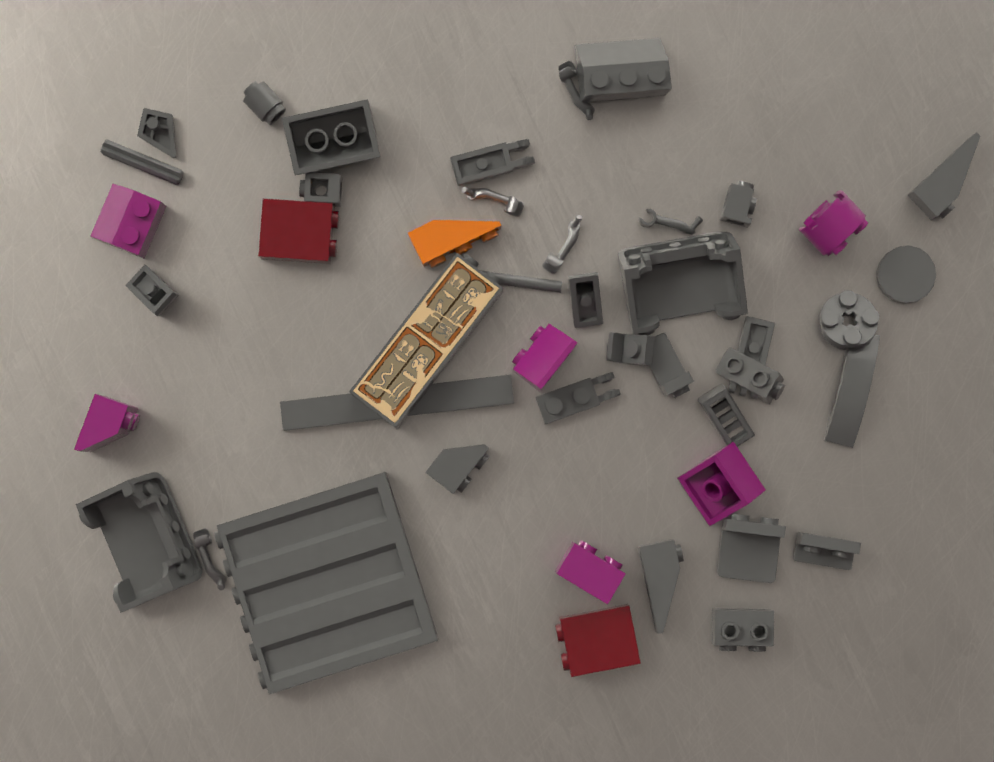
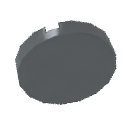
M909 245L896 247L886 253L879 262L877 270V280L884 295L892 301L903 304L917 302L927 296L934 287L936 279L935 264L930 256L920 248Z

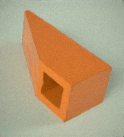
M432 220L408 232V236L423 266L430 265L431 268H434L446 262L445 256L453 252L461 255L473 248L472 243L480 239L484 243L499 235L497 231L501 229L500 221Z

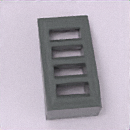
M723 384L716 386L698 398V401L726 445L734 441L738 447L755 436ZM724 397V400L720 401L719 403H717V404L714 405L713 407L710 406V405H712L713 403L717 402L718 400H720L721 398ZM728 406L731 408L729 411L722 414L718 418L715 415ZM736 416L737 420L723 428L722 424ZM738 427H743L744 430L730 438L728 436L729 433Z

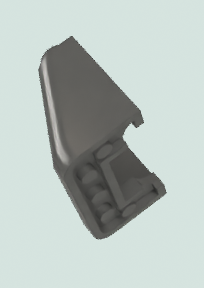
M720 231L629 247L618 252L633 334L650 335L660 326V320L716 311L719 316L726 320H734L739 318L740 315L748 314L741 250L730 232Z
M152 472L129 479L76 504L80 520L83 524L91 529L101 527L123 581L115 584L113 589V599L120 613L201 578L202 567L170 489L161 474Z

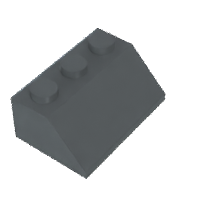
M660 38L575 44L580 102L665 96L672 89L669 59Z
M368 99L282 118L295 176L380 157Z

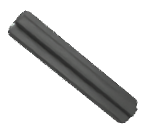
M105 140L102 144L100 152L104 156L175 185H179L183 178L184 172L179 168L110 140Z

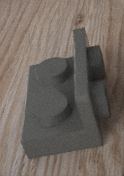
M798 532L793 559L798 562L851 570L854 554L860 553L861 543Z

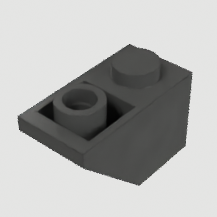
M482 444L443 449L425 473L452 494L456 490L462 493L472 480L468 475L473 468L476 467L480 470L490 456L486 453L489 447Z

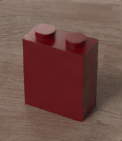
M263 198L258 256L262 260L331 264V257H336L337 240H332L333 228L338 229L339 211H335L333 203Z
M624 604L559 617L560 624L555 625L558 642L564 641L566 653L561 654L564 671L570 670L571 677L641 664L630 605Z

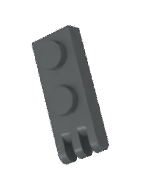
M746 316L738 351L765 365L775 323ZM730 381L728 391L734 394L737 384ZM741 387L739 395L746 396L747 389ZM751 392V398L757 399L758 396Z

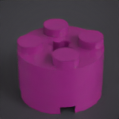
M842 190L833 194L836 199L831 204L827 200L824 201L803 222L806 226L799 228V231L823 256L826 254L830 256L832 253L837 255L847 246L848 243L845 240L852 233L857 235L868 225L865 219L866 215Z

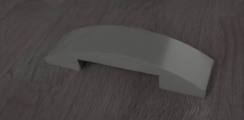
M875 334L873 339L862 348H846L844 355L846 359L824 441L853 448L868 400L880 335Z

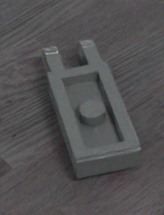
M529 139L508 144L504 142L450 157L457 185L469 184L535 164L533 156H526L511 161L509 152L520 151L529 147Z
M613 372L593 379L587 378L535 397L545 425L600 405V402L621 395L619 389L609 390L600 396H597L594 385L604 384L615 378Z

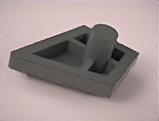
M143 108L137 136L172 158H176L173 115Z

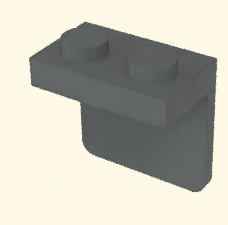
M732 514L731 519L723 518L717 568L718 575L725 578L765 583L774 582L776 579L780 537L785 538L786 526L778 525L779 519L761 517V523L749 522L750 516Z

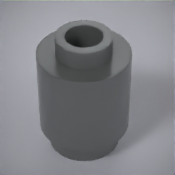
M255 81L245 89L243 102L262 122L266 121L271 125L286 111V108L282 105L283 101L265 82L258 84Z

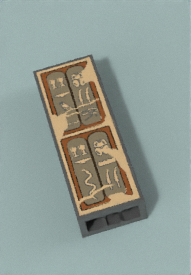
M458 253L455 254L349 391L354 397L396 429L400 427L503 293V287L500 286L502 281L490 271L487 274L477 268L479 263L467 254L463 257Z

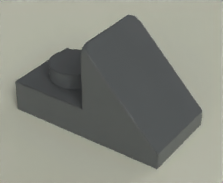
M145 264L125 285L156 316H160L179 295Z
M598 272L568 276V289L571 298L574 327L579 328L603 324Z

